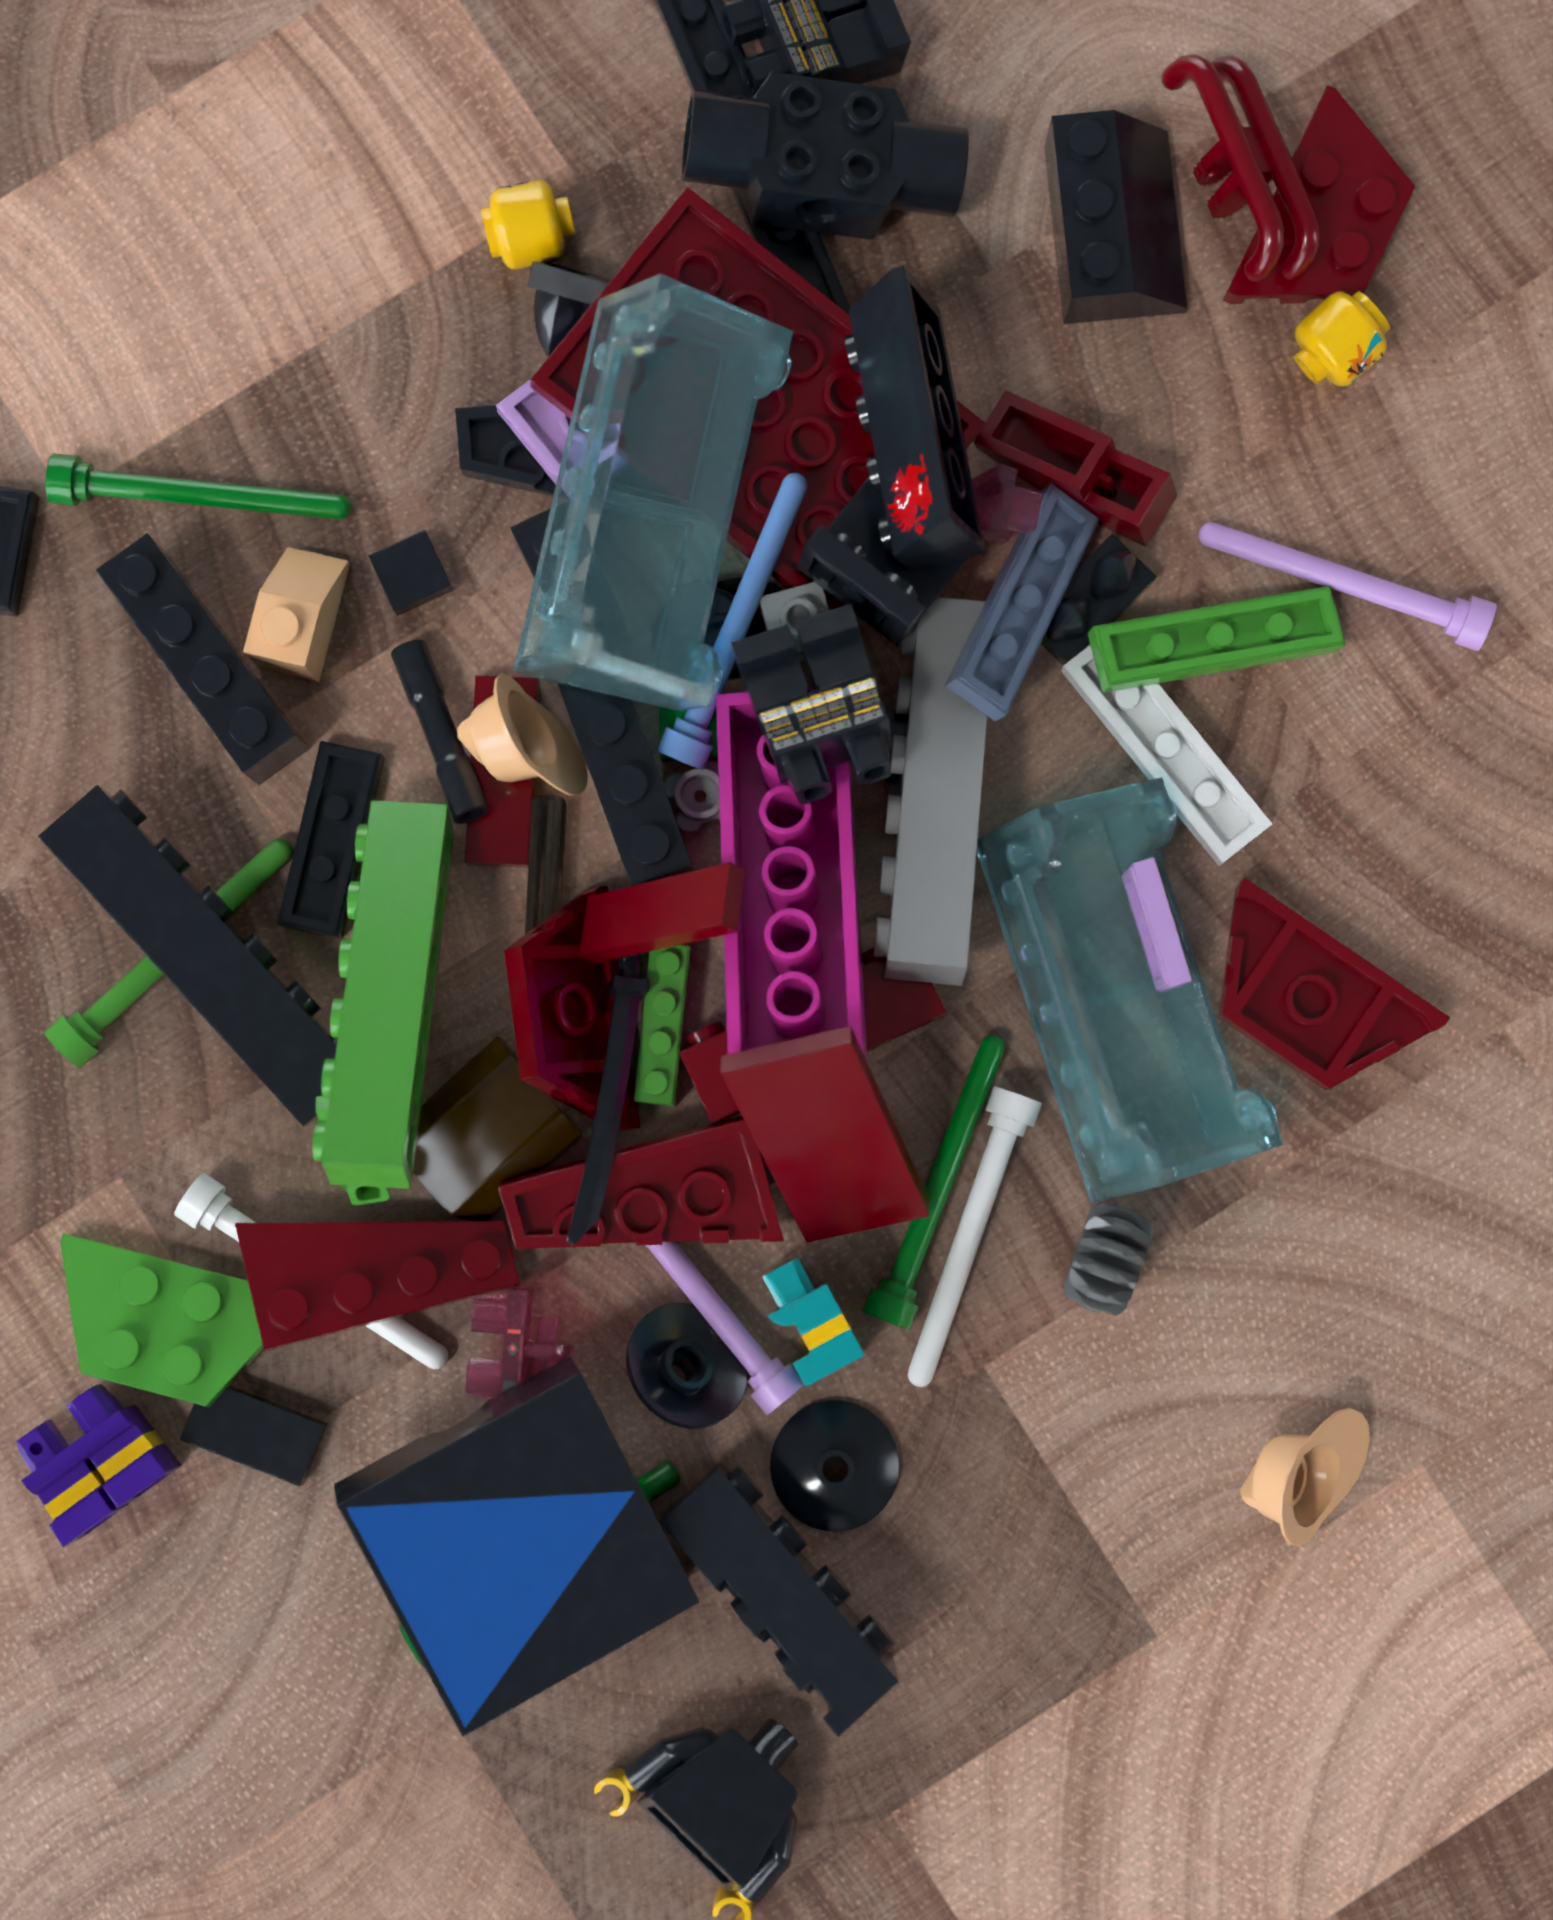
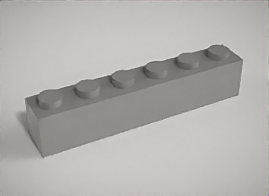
M937 597L902 641L901 655L913 656L911 677L899 675L896 714L908 715L906 736L894 735L891 756V773L902 774L900 796L888 795L885 833L897 834L895 857L883 856L879 894L891 895L890 917H877L874 956L886 958L885 979L962 986L966 974L987 715L944 685L986 601Z

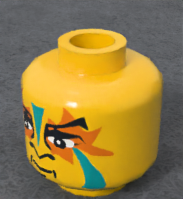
M1360 291L1356 292L1353 296L1344 292L1333 293L1295 327L1296 342L1301 350L1293 358L1304 374L1315 384L1318 385L1326 378L1329 382L1339 387L1348 386L1384 356L1387 351L1385 333L1390 330V325L1378 307Z

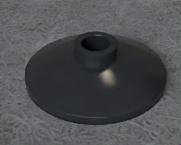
M671 1303L657 1307L638 1322L630 1335L626 1349V1367L630 1382L642 1403L663 1421L687 1429L707 1428L726 1419L741 1403L747 1388L748 1371L693 1304ZM672 1365L679 1367L684 1372L685 1381L675 1374Z
M822 1401L798 1411L780 1430L771 1453V1479L779 1500L796 1519L819 1530L846 1531L871 1521L890 1501L896 1488L899 1474L898 1452L889 1430L872 1412L847 1401ZM838 1456L846 1461L848 1470L843 1478L831 1480L824 1475L822 1466L829 1457Z

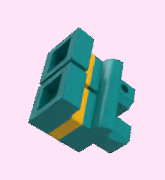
M798 1258L763 1276L779 1307V1310L768 1315V1317L779 1326L795 1324L809 1350L808 1354L798 1358L793 1363L805 1387L864 1356L862 1348L828 1285L825 1284L815 1290Z

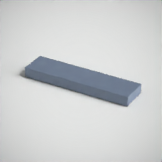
M1053 483L1048 484L1039 491L944 685L994 721L1007 715L1100 519Z

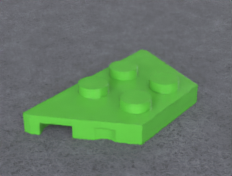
M63 1233L60 1244L80 1374L210 1407L222 1392L232 1385V1379L244 1366L250 1365L264 1350L247 1280Z

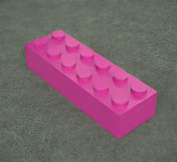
M808 687L809 691L815 690L814 687ZM747 693L716 694L722 864L731 862L745 870L738 932L724 935L728 1054L851 1026L867 1061L853 769L851 761L826 768L832 784V793L826 798L805 805L800 804L788 781L780 783L774 762Z

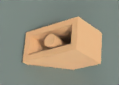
M287 547L259 590L243 653L258 668L320 682L350 567L349 561Z

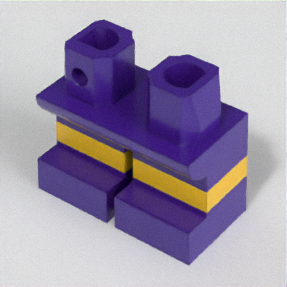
M102 1384L92 1386L67 1405V1408L85 1432L82 1437L71 1445L67 1443L52 1420L43 1422L16 1441L25 1464L32 1472L21 1481L31 1493L38 1495L54 1522L49 1526L62 1547L85 1537L129 1505V1502L137 1499L182 1466L138 1407L133 1405L123 1408L119 1401Z

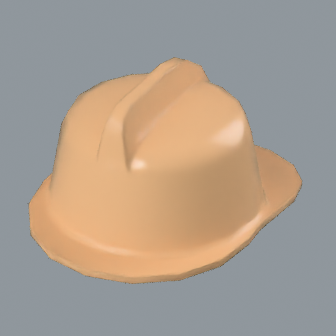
M500 674L494 681V694L480 703L473 710L470 717L461 722L457 727L458 739L475 759L484 765L490 774L499 781L514 782L541 777L552 787L566 795L581 794L587 788L588 774L584 758L571 734L551 712L525 693L511 676Z
M1352 1408L1338 1410L1323 1421L1311 1435L1282 1434L1271 1438L1263 1447L1255 1466L1240 1489V1495L1247 1505L1258 1509L1263 1516L1280 1524L1281 1533L1288 1544L1300 1547L1308 1543L1318 1531L1325 1518L1345 1498L1359 1479L1367 1460L1370 1444L1369 1424L1363 1413Z

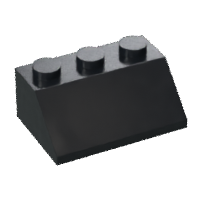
M1116 110L1052 116L1044 150L1063 324L1186 313L1188 306L1168 131Z

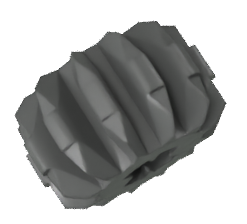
M1099 1202L1093 1206L1085 1220L1063 1284L1066 1297L1079 1303L1081 1307L1099 1314L1104 1312L1117 1316L1123 1312L1129 1300H1131L1151 1243L1150 1240L1153 1234L1151 1221L1136 1214V1211L1118 1204L1113 1206Z

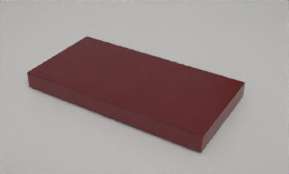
M851 1026L721 1056L720 1074L806 1243L930 1217L929 1198Z

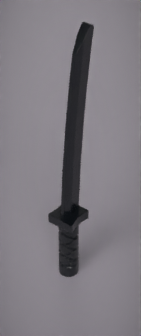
M642 953L618 958L617 965H619V968L617 969V975H614L608 983L607 996H613L605 1061L585 1164L566 1237L569 1245L576 1244L600 1216L619 1133L631 1067L639 1003L649 992L650 979H642V973H640L643 967Z

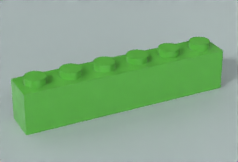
M371 800L368 824H359L357 827L355 856L357 862H362L360 881H350L347 895L348 918L354 919L352 939H342L339 951V974L341 978H346L344 998H334L330 1016L331 1035L338 1038L335 1059L327 1058L325 1060L322 1071L323 1098L329 1099L326 1121L318 1120L316 1122L313 1135L314 1160L321 1161L331 1185L411 1189L454 841V831L448 804Z

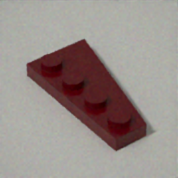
M505 1221L235 1223L264 1351L290 1346L520 1286Z

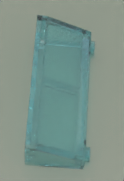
M658 274L598 299L514 671L544 680L674 710L710 707L712 697L716 694L721 683L722 667L718 663L716 650L703 643L757 400L768 396L773 390H778L786 381L791 367V358L788 352L793 334L792 330L663 274Z
M1162 777L1037 807L977 839L978 858L1090 1204L1160 1187L1284 1145L1273 1105L1259 1091L1253 1088L1239 1090L1159 850V848L1169 843L1176 825V810L1169 799ZM1152 857L1155 858L1192 979L1191 982L1182 987L1161 993L1155 989L1121 877L1123 871L1132 863Z

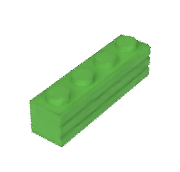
M677 945L649 951L647 979H650L649 992L645 995L634 1096L635 1103L676 1107L681 1061L679 1052L682 1051L692 954L690 946Z

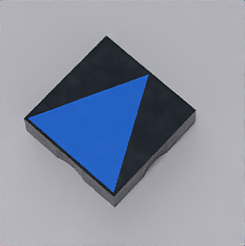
M571 1356L562 1359L487 1400L477 1411L457 1425L442 1432L418 1438L334 1484L338 1509L462 1737L700 1602L589 1387Z

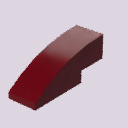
M1006 390L987 419L986 425L974 440L977 449L1035 488L1041 490L1048 484L1053 483L1099 517L1098 524L1144 547L1147 546L1177 496L1171 473L1117 450L1112 437Z

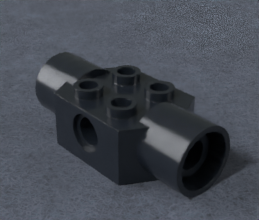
M771 72L754 97L692 89L685 126L681 177L682 181L736 188L752 224L874 240L893 210L945 217L955 216L965 184L969 136L966 127L909 119L895 89Z

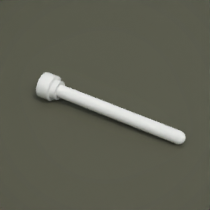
M994 1086L985 1111L991 1113L987 1125L993 1128L908 1369V1379L914 1386L925 1387L933 1379L1017 1136L1024 1137L1027 1126L1034 1127L1042 1105L1041 1102Z
M202 1173L192 1183L174 1212V1216L195 1230L203 1226L207 1230L212 1231L216 1227L237 1242L239 1240L235 1223H256L232 1207L233 1199L224 1194L226 1187L206 1173ZM400 1317L366 1325V1327L431 1369H440L448 1361V1351L443 1345Z

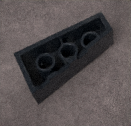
M720 1462L662 1515L660 1523L717 1591L721 1593L727 1588L734 1596L730 1604L739 1616V1619L754 1637L759 1638L764 1643L771 1638L779 1647L775 1651V1655L784 1667L782 1669L797 1689L800 1692L805 1690L809 1694L815 1689L827 1702L828 1713L822 1719L835 1735L839 1737L899 1682L894 1658L888 1652L895 1645V1642L871 1614H868L861 1621L844 1601L851 1595V1592L830 1567L825 1564L817 1571L800 1551L808 1544L796 1528L783 1515L776 1521H773L758 1505L757 1501L764 1494L750 1476L739 1466L730 1473Z

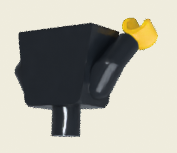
M769 1718L749 1743L732 1728L718 1733L704 1727L661 1738L627 1763L625 1769L614 1768L608 1771L596 1784L594 1794L600 1792L606 1785L613 1784L618 1786L622 1790L624 1800L620 1801L609 1812L611 1816L617 1817L629 1808L636 1799L638 1792L644 1793L637 1800V1803L721 1885L714 1897L713 1917L719 1914L720 1909L724 1905L736 1904L743 1910L738 1913L735 1920H751L753 1902L762 1901L791 1864L797 1817L792 1806L797 1799L798 1792L777 1770L798 1746V1742L783 1725L772 1718Z

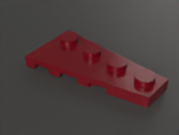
M742 1116L615 1150L599 1219L574 1245H569L566 1237L585 1159L500 1182L498 1186L516 1249L600 1247L601 1244L636 1243V1246L663 1245V1242L701 1241V1244L729 1243V1240L761 1239V1242L784 1241L760 1150Z

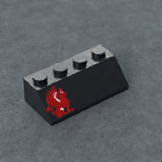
M904 265L896 267L882 277L849 309L853 334L845 336V346L850 365L855 373H860L864 394L856 397L859 420L864 431L867 434L871 433L875 455L867 458V467L875 492L883 496L886 516L879 518L878 521L880 538L888 556L893 555L910 571H917L985 553V547L940 309Z

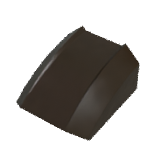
M497 1036L421 1106L413 1173L449 1216L472 1221H487L503 1207L498 1189L500 1182L547 1169L582 1139L585 1134L571 1117L556 1105L548 1094L521 1080L518 1056L504 1039Z

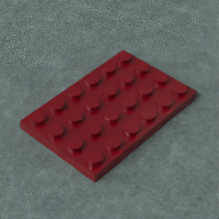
M689 187L685 188L530 379V387L749 559L752 556L783 479L790 473L803 475L807 481V491L771 575L787 589L814 582L797 568L804 545L820 525L826 529L869 478L867 458L875 455L871 433L867 434L864 431L856 407V397L864 394L860 373L853 371L846 352L845 336L853 334L849 314ZM957 401L967 450L986 423ZM823 589L829 611L845 606Z

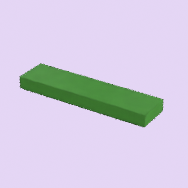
M1330 586L1093 626L1088 632L1103 693L1334 653L1346 645Z

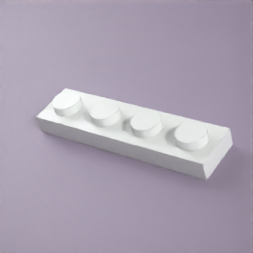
M1091 645L1062 667L1061 672L1218 866L1272 825L1267 816L1159 684L1103 693Z

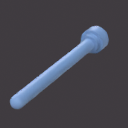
M790 473L783 479L684 719L677 717L673 728L666 726L657 751L701 770L705 768L713 746L708 744L712 731L707 728L716 708V694H722L736 661L731 642L746 637L807 491L808 485L803 475Z

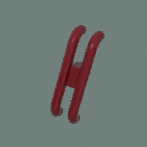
M1197 54L1180 56L1163 71L1161 76L1162 84L1166 89L1175 91L1188 81H1193L1219 138V141L1201 158V162L1196 163L1197 166L1193 168V174L1199 186H1211V184L1217 183L1228 176L1216 190L1215 195L1211 196V199L1208 200L1207 206L1211 215L1217 219L1225 218L1233 213H1237L1239 209L1243 208V205L1248 204L1257 224L1259 240L1255 253L1245 264L1244 271L1247 278L1254 282L1265 279L1279 262L1284 247L1285 229L1281 213L1268 186V183L1273 180L1295 232L1292 251L1282 261L1280 271L1284 279L1294 281L1301 278L1316 258L1320 246V225L1316 211L1256 76L1246 62L1234 56L1218 57L1211 62ZM1224 82H1228L1232 86L1249 127H1242L1223 84Z

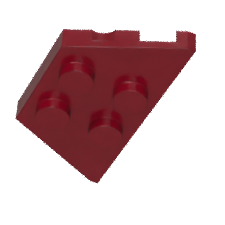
M1329 85L1326 86L1292 156V160L1316 211L1320 225V246L1316 258L1301 278L1290 281L1282 276L1280 266L1282 261L1292 251L1295 232L1283 201L1276 189L1273 197L1281 213L1285 229L1284 247L1279 262L1270 274L1261 281L1254 282L1245 275V264L1255 253L1258 245L1259 232L1257 228L1223 298V301L1229 304H1243L1245 299L1280 298V304L1306 303L1312 299L1325 300L1336 292H1344L1351 296L1358 291L1364 294L1414 191L1415 185L1340 93Z
M1242 879L1236 886L1218 1018L1323 1090L1333 1088L1370 1065L1380 1062L1400 1051L1401 1048L1430 1032L1440 1029L1449 1021L1450 1017L1248 879Z
M600 886L583 891L504 950L521 1080L592 1119L595 1116L613 1003V996H607L608 983L614 975H617L619 966L617 965L618 959L594 964L580 957L579 951L587 898L609 892L608 886ZM632 1062L619 1131L640 1128L637 1103L634 1102L635 1084Z

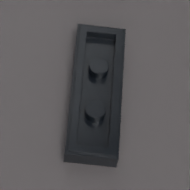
M320 741L277 921L279 926L343 939L348 918V888L350 881L357 880L361 863L357 862L355 856L356 831L359 824H368L371 800L375 801L385 761V757L381 753Z

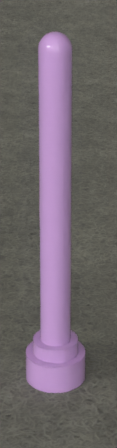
M1208 522L1199 530V540L1206 547L1322 586H1330L1331 589L1444 626L1443 633L1453 636L1454 644L1475 651L1481 649L1495 616L1496 603L1472 595L1468 601L1457 597L1453 603L1215 522Z
M663 1242V1245H646L752 1376L747 1382L755 1392L750 1396L766 1416L804 1385L797 1370L791 1363L784 1366L778 1357H775L773 1360L770 1359L677 1242Z

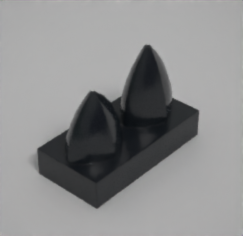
M533 261L527 287L536 289L534 299L535 327L539 341L547 356L552 354L589 308V304L591 305L611 279L552 262Z
M1112 533L1076 568L1041 645L1064 666L1090 645L1088 632L1093 626L1113 623L1154 583L1157 576Z

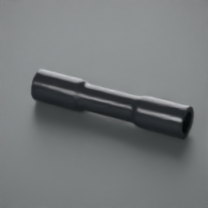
M411 640L402 643L393 649L391 657L408 702L416 711L436 763V775L454 822L466 824L476 821L489 813L490 806L473 762L465 753L462 742L458 739L455 724L444 698L445 690L427 643L424 640Z

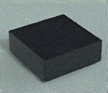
M426 530L368 555L397 616L454 591Z

